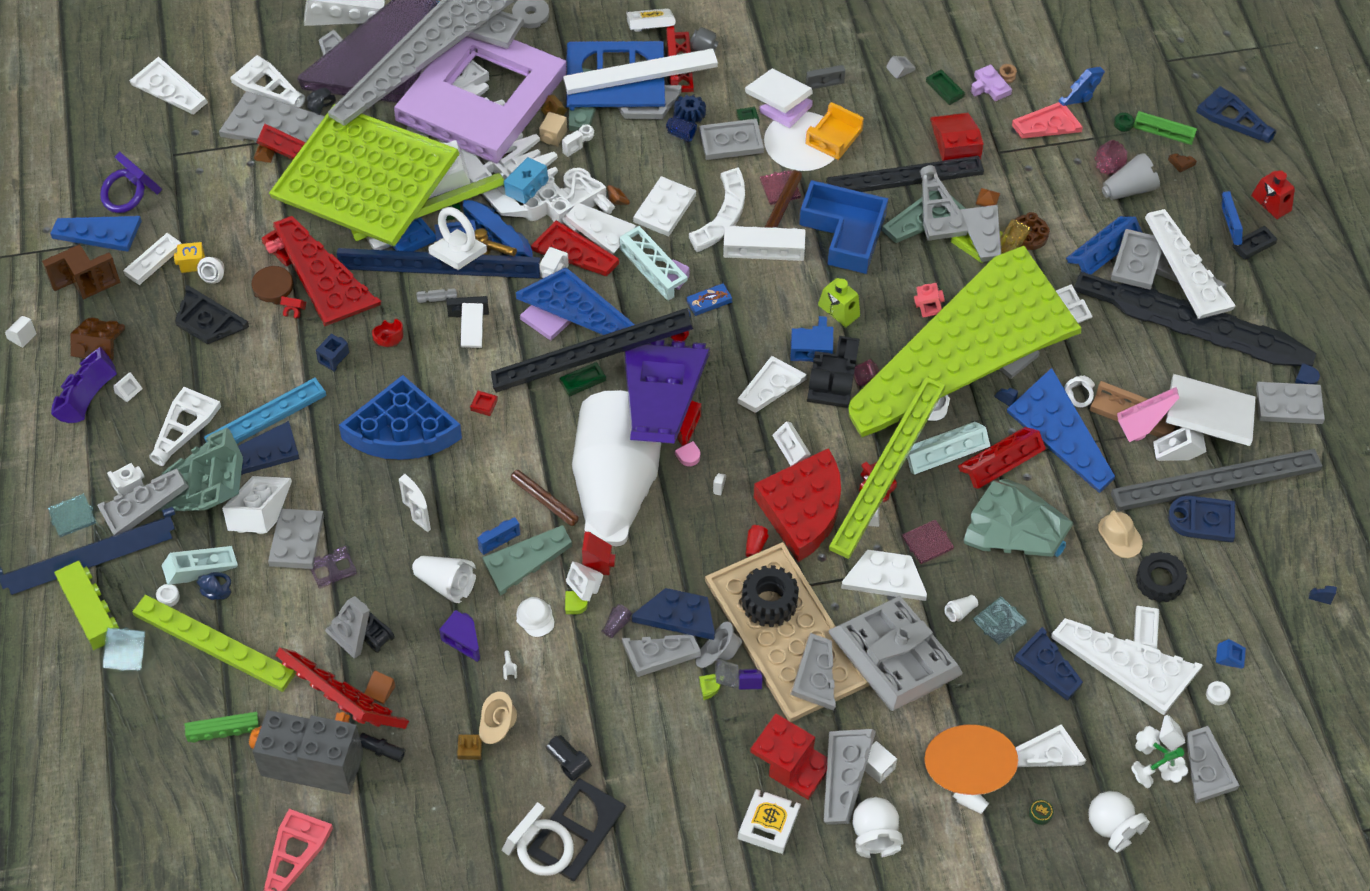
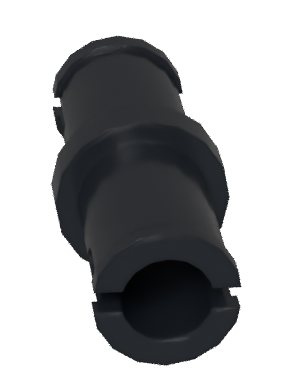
M365 733L360 735L362 748L375 752L376 756L381 757L383 755L399 763L403 760L406 752L405 748L390 744L384 738L380 740Z

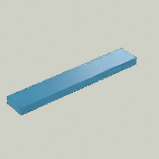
M313 378L204 436L205 442H208L206 438L211 434L228 428L236 444L327 396L326 391L317 379Z

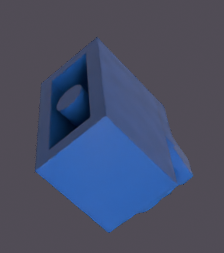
M819 316L818 326H813L812 329L792 328L790 361L813 362L815 351L833 354V327L827 326V316Z

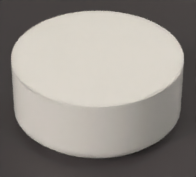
M172 584L162 585L156 592L157 601L169 607L174 606L180 598L177 587Z
M1215 681L1208 686L1206 697L1214 705H1223L1230 697V689L1225 683Z

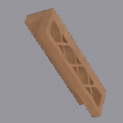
M1101 381L1090 411L1119 422L1117 413L1148 399ZM1105 390L1107 392H1110L1112 395L1103 393L1102 391ZM1164 415L1149 434L1161 438L1174 432L1176 425L1167 423V417Z

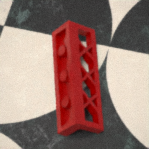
M674 25L666 26L668 57L675 56L680 51L685 54L691 53L689 32H675ZM675 39H685V42L680 45L675 42ZM692 72L670 76V85H678L684 79L689 85L681 86V92H694Z
M1024 427L958 465L960 472L969 474L973 487L979 489L1046 450L1039 430Z

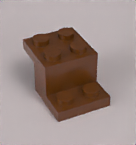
M79 244L42 261L54 292L73 283L84 300L121 283L113 258L109 252L89 260Z

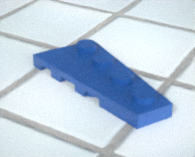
M140 216L57 218L50 234L52 239L129 252L142 220Z

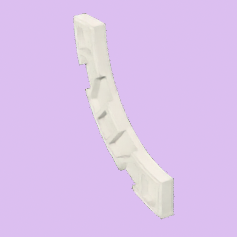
M739 167L721 173V180L725 189V200L717 217L704 227L689 233V239L696 252L716 244L724 238L725 226H735L738 222L745 201V185Z

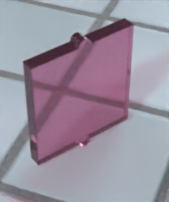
M791 170L779 173L774 172L773 174L760 177L770 205L777 203L791 174ZM798 186L791 200L801 198Z
M936 520L911 530L902 536L910 547L909 551L914 553L920 564L954 549L953 544L946 536L947 532L942 530Z

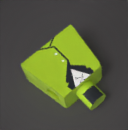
M836 278L823 289L818 306L845 328L860 317L859 295L848 286V282L845 279Z

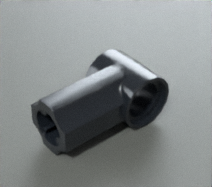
M562 735L553 737L546 746V750L561 765L562 771L571 781H575L592 767L587 756L580 750L576 751Z

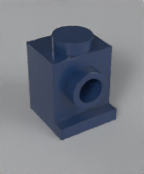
M330 334L315 350L318 363L334 372L337 370L338 364L349 354L347 341L333 334Z

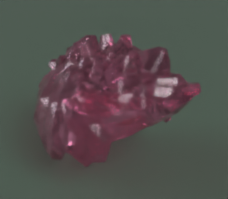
M1115 140L1102 144L1097 150L1096 158L1094 159L1097 161L1096 168L1101 173L1109 175L1116 173L1126 165L1127 151L1123 144Z

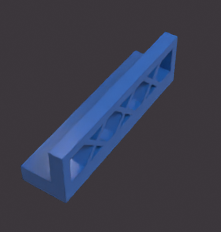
M1118 217L1066 257L1067 262L1079 264L1082 272L1093 274L1119 253L1126 229L1143 233L1137 218Z

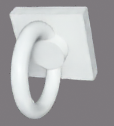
M446 207L440 211L438 225L444 238L429 246V254L459 270L487 252L486 245L475 239L474 229L468 218L461 211L452 207ZM451 215L458 219L466 233L458 229L450 233L447 228L446 217Z
M537 802L507 838L502 851L510 856L517 847L519 859L529 871L537 875L549 876L561 872L568 866L573 856L574 845L570 833L563 825L553 820H539L545 808ZM540 829L552 830L563 840V856L554 865H538L531 860L527 853L526 846L533 840Z

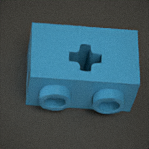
M527 157L504 180L506 196L526 204L548 182L547 166Z

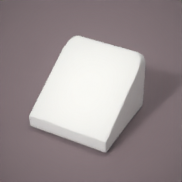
M1164 716L1159 738L1169 750H1174L1185 743V738L1180 726L1170 716Z

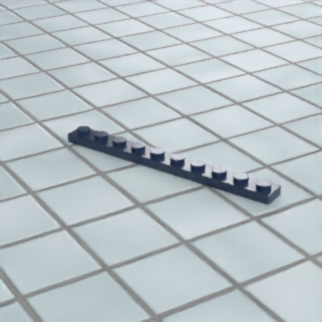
M337 249V259L348 270L540 278V257L481 255L457 270L429 254V252Z

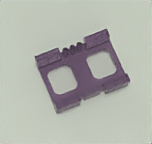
M346 546L333 550L334 554L330 553L323 556V558H320V556L314 558V567L310 570L318 589L331 585V582L335 583V580H342L343 577L346 579L357 575V570L353 565ZM347 558L350 567L342 571L338 570L335 564L336 561ZM326 566L330 573L329 576L318 579L315 570Z

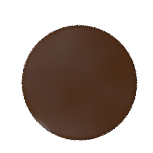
M1029 212L1027 215L1019 216L1011 221L1009 238L1017 247L1025 246L1027 250H1036L1043 247L1048 241L1050 228L1036 213Z
M280 266L262 268L253 276L251 283L255 297L265 302H272L275 305L280 304L281 296L287 297L294 286L290 272Z

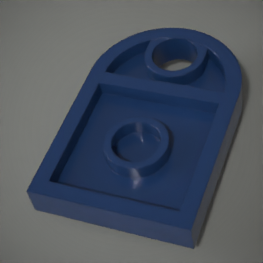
M1183 496L1171 504L1168 512V521L1173 530L1186 537L1233 542L1235 539V501ZM1181 512L1185 518H1177L1174 513Z

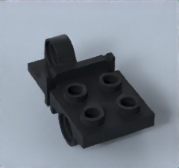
M839 336L836 354L815 351L807 402L849 407L860 342L859 338Z

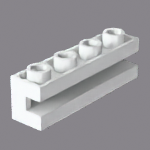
M725 226L723 255L725 258L804 261L805 229Z

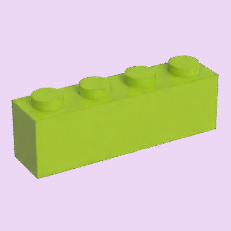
M76 561L55 571L56 578L93 650L108 644V640L110 641L109 637H107L108 629L117 630L119 627L114 617H108L107 613L110 610L106 601H100L98 598L101 592L96 583L91 584L90 579L93 577L88 567L83 568L80 561Z

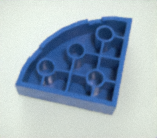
M403 375L339 424L343 441L368 455L385 459L403 460L432 455L462 439L460 423Z

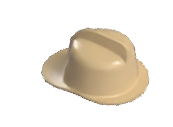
M1112 511L1110 515L1101 519L1098 524V531L1115 555L1121 558H1132L1140 553L1143 541L1134 527L1131 517L1122 512Z
M497 691L492 693L483 704L479 736L486 744L499 742L516 722L517 711L512 704L510 696L505 692Z

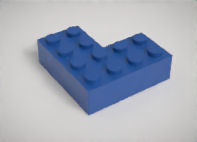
M811 180L800 210L799 225L834 233L829 248L828 265L867 274L887 213L888 198Z

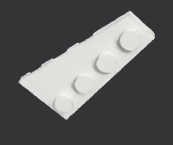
M159 57L129 80L131 85L193 115L208 103L202 94Z

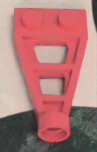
M289 809L278 829L264 891H274L272 888H275L277 891H287L323 849L333 829L332 824ZM290 838L308 843L307 849L299 857L286 854V846ZM281 861L295 865L286 878L276 875Z

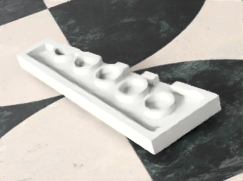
M1163 209L1148 213L1145 219L1198 319L1233 310L1235 308L1234 302L1223 287L1218 286L1213 280L1214 275L1202 265V259L1191 250V244L1181 233V230L1167 211Z

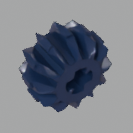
M686 94L685 97L679 96L678 101H675L674 116L678 119L679 123L684 122L685 126L688 124L694 126L696 122L701 123L702 119L705 118L706 104L702 101L701 97L696 98L695 94L692 96Z

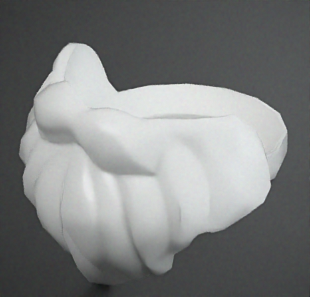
M1080 375L1070 379L1065 384L1064 390L1074 406L1086 407L1094 398L1092 388L1095 384L1089 377ZM1081 384L1089 391V398L1084 403L1077 402L1072 391L1073 388Z

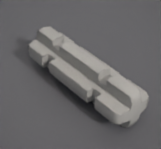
M454 288L448 289V291L442 289L428 291L427 293L425 291L417 292L418 303L446 301V298H457V291Z

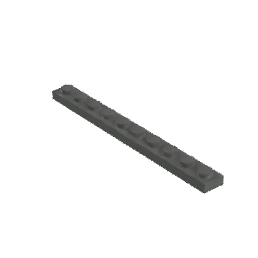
M1310 449L1112 489L1111 496L1117 511L1173 501L1183 496H1197L1321 471L1322 463L1316 450Z

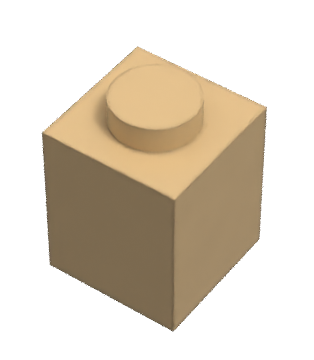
M548 112L539 128L540 141L559 146L567 131V117Z

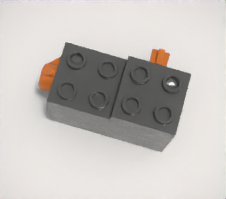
M267 710L262 726L252 730L249 745L253 749L252 752L260 775L263 777L350 795L364 754L357 725L348 723L350 715H346L345 712L337 713L335 720L313 715L308 719Z

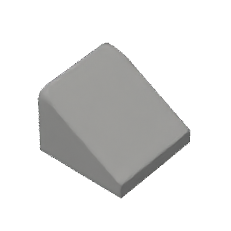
M892 56L886 66L895 78L903 77L916 69L906 56Z

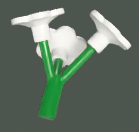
M1147 726L1144 731L1138 732L1136 736V749L1145 754H1150L1153 749H1158L1165 754L1164 758L1146 767L1139 761H1136L1131 766V769L1137 781L1146 788H1150L1151 784H1153V779L1150 775L1155 772L1156 768L1161 772L1163 780H1171L1174 783H1178L1182 777L1188 774V768L1185 766V760L1182 758L1184 750L1179 747L1168 751L1162 747L1159 741L1160 731L1151 726Z

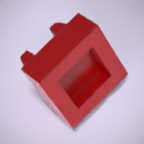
M281 296L280 305L285 306L283 316L288 317L289 311L294 310V318L298 319L300 317L299 309L305 310L307 302Z

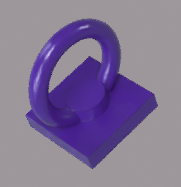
M119 151L115 158L127 169L117 170L105 179L101 187L100 197L102 204L109 211L125 213L139 204L144 194L145 185L157 195L161 192L162 188ZM127 177L136 185V193L128 203L115 205L109 200V189L117 179Z

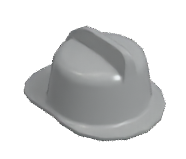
M722 623L715 631V639H709L700 649L701 657L696 658V665L698 667L704 668L711 665L714 661L724 662L733 658L742 644V639L733 632L732 623Z

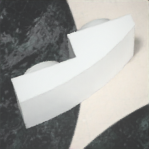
M462 303L461 347L482 348L483 304Z

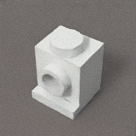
M549 247L539 265L540 277L545 278L565 267L568 268V253Z
M132 463L113 473L111 471L107 473L111 485L118 495H126L134 491L133 488L139 485L144 486L142 478H144L143 472L139 466L134 468Z

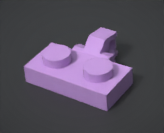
M992 65L975 71L974 77L977 81L972 84L971 93L974 96L985 92L994 101L1011 95V87Z

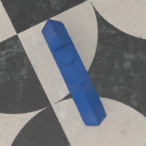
M463 200L464 215L468 220H475L476 229H485L490 241L516 248L517 253L515 256L533 257L531 246L522 233L515 232L511 225L503 222L498 214H494V209L477 201Z

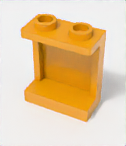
M831 102L828 105V112L815 128L810 126L806 131L805 144L839 160L862 132L864 118Z

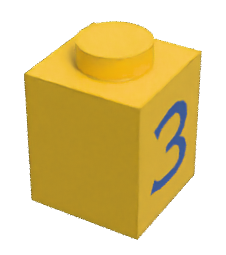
M202 242L177 244V253H174L175 265H179L181 273L198 271V263L205 258Z

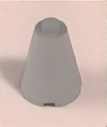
M1145 153L1138 154L1103 182L1102 192L1104 196L1115 200L1154 191L1159 188V176L1157 172L1153 173L1151 167L1154 165Z

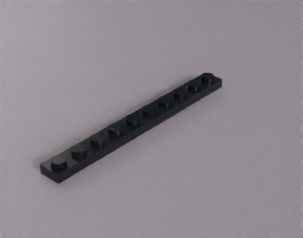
M688 308L491 371L493 389L497 393L692 330L694 328L691 313Z

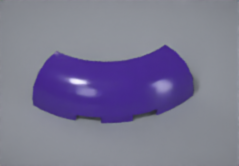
M101 347L88 355L80 363L81 367L75 375L69 374L61 385L63 391L59 397L56 396L54 398L51 414L59 421L77 423L84 420L87 407L92 398L105 383L117 375L113 362Z

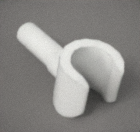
M505 651L504 679L507 680V675H514L516 679L517 665L511 662L510 652Z

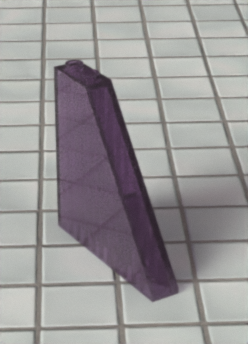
M391 0L298 76L297 80L302 90L316 91L326 87L330 90L331 94L346 95L439 1ZM421 70L380 100L398 103L419 78Z

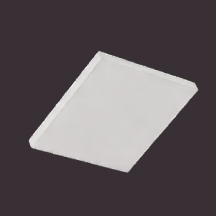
M1173 374L1170 389L1177 387L1179 399L1168 410L1167 423L1247 446L1251 445L1253 440L1255 396Z

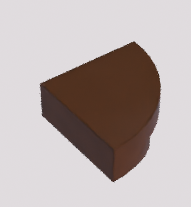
M1177 153L1169 155L1168 158L1169 162L1179 172L1195 166L1197 162L1191 156L1186 157Z

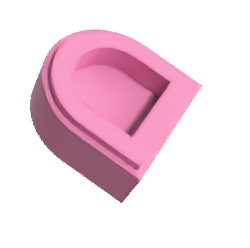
M693 441L675 450L676 457L685 466H694L700 461V450Z

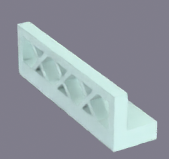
M640 226L620 236V250L667 301L674 298V288L685 283L687 276ZM639 234L643 240L642 242H637L631 238ZM644 248L653 249L655 251L654 255L645 254L643 252ZM656 261L665 262L667 264L666 268L657 267L655 265ZM668 274H676L679 278L671 282L667 276Z
M973 422L915 443L907 456L911 473L917 474L990 447L986 427Z

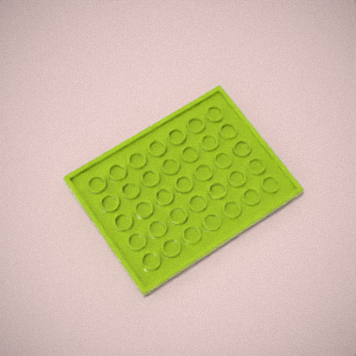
M327 113L269 194L276 200L395 247L460 153L457 148L362 113L345 126L329 117V113Z

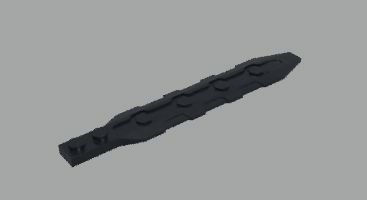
M1080 271L1074 286L1076 292L1111 303L1127 316L1145 322L1150 321L1171 328L1172 331L1210 341L1212 344L1225 349L1228 347L1249 354L1252 358L1273 365L1302 366L1303 363L1312 367L1317 353L1285 332L1264 325L1259 326L1238 319L1237 316L1225 312L1198 319L1189 300H1181L1160 293L1153 288L1150 290L1129 284H1118Z

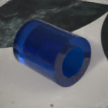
M675 115L668 119L666 128L668 134L691 142L695 136L697 124Z

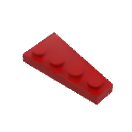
M557 220L531 245L532 251L543 255L546 254L549 247L568 253L569 264L606 277L619 264V258Z

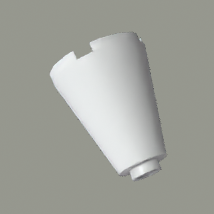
M420 556L414 561L412 567L417 578L454 603L462 602L460 601L462 597L467 598L476 580V574H473V568L476 569L475 564L467 559Z

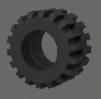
M765 565L761 566V570L758 568L754 569L753 574L749 573L742 588V608L745 610V615L751 617V621L754 623L760 622V626L763 627L765 624H769V627H774V624L781 626L784 620L786 622L791 620V615L794 616L798 604L799 587L797 586L796 579H792L790 572L785 573L784 568L776 569L774 565H771V568H767ZM772 591L779 594L781 598L776 601H766L759 595L763 592Z

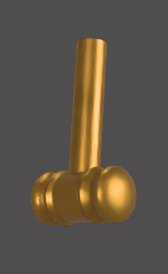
M485 229L474 231L475 239L486 245L487 252L482 255H488L491 250L511 256L516 255V248L488 240Z

